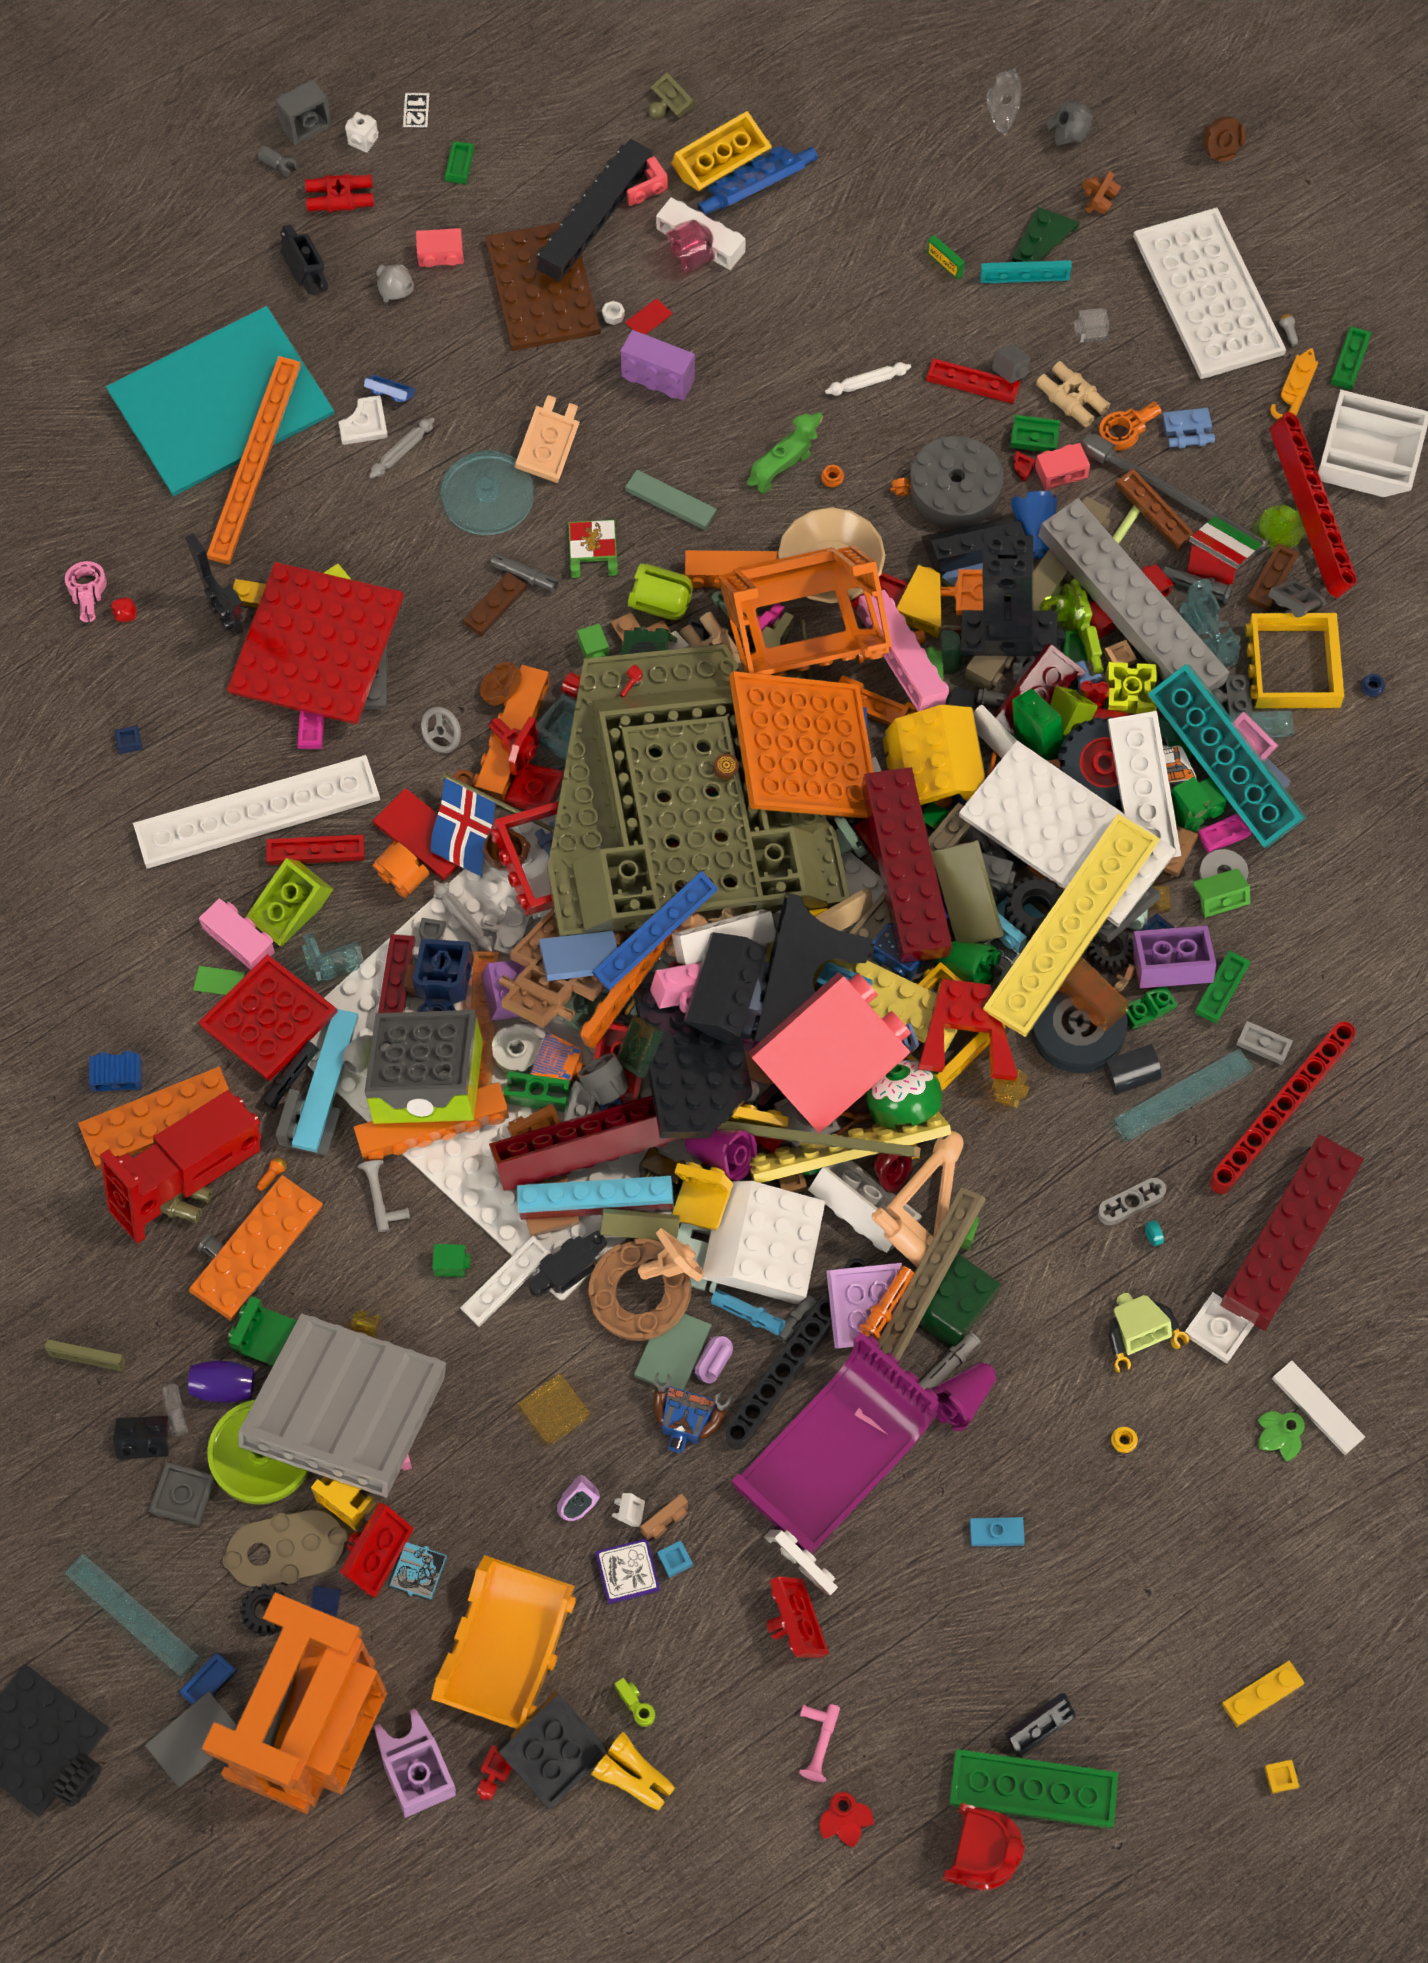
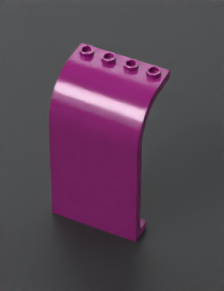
M861 1332L853 1339V1350L833 1379L741 1475L738 1473L732 1480V1487L776 1528L783 1532L789 1531L798 1540L796 1545L802 1551L806 1549L811 1554L825 1542L912 1449L928 1429L939 1409L938 1396L928 1387L926 1389L922 1388L917 1383L919 1381L918 1378L911 1371L907 1370L905 1372L898 1366L899 1361L891 1353L887 1352L885 1354L878 1348L880 1346L879 1343L872 1336L867 1335L866 1337ZM858 1408L863 1411L862 1414L871 1418L887 1434L855 1416L854 1414Z

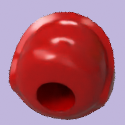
M123 597L111 603L114 619L117 622H130L136 619L137 610L132 599Z

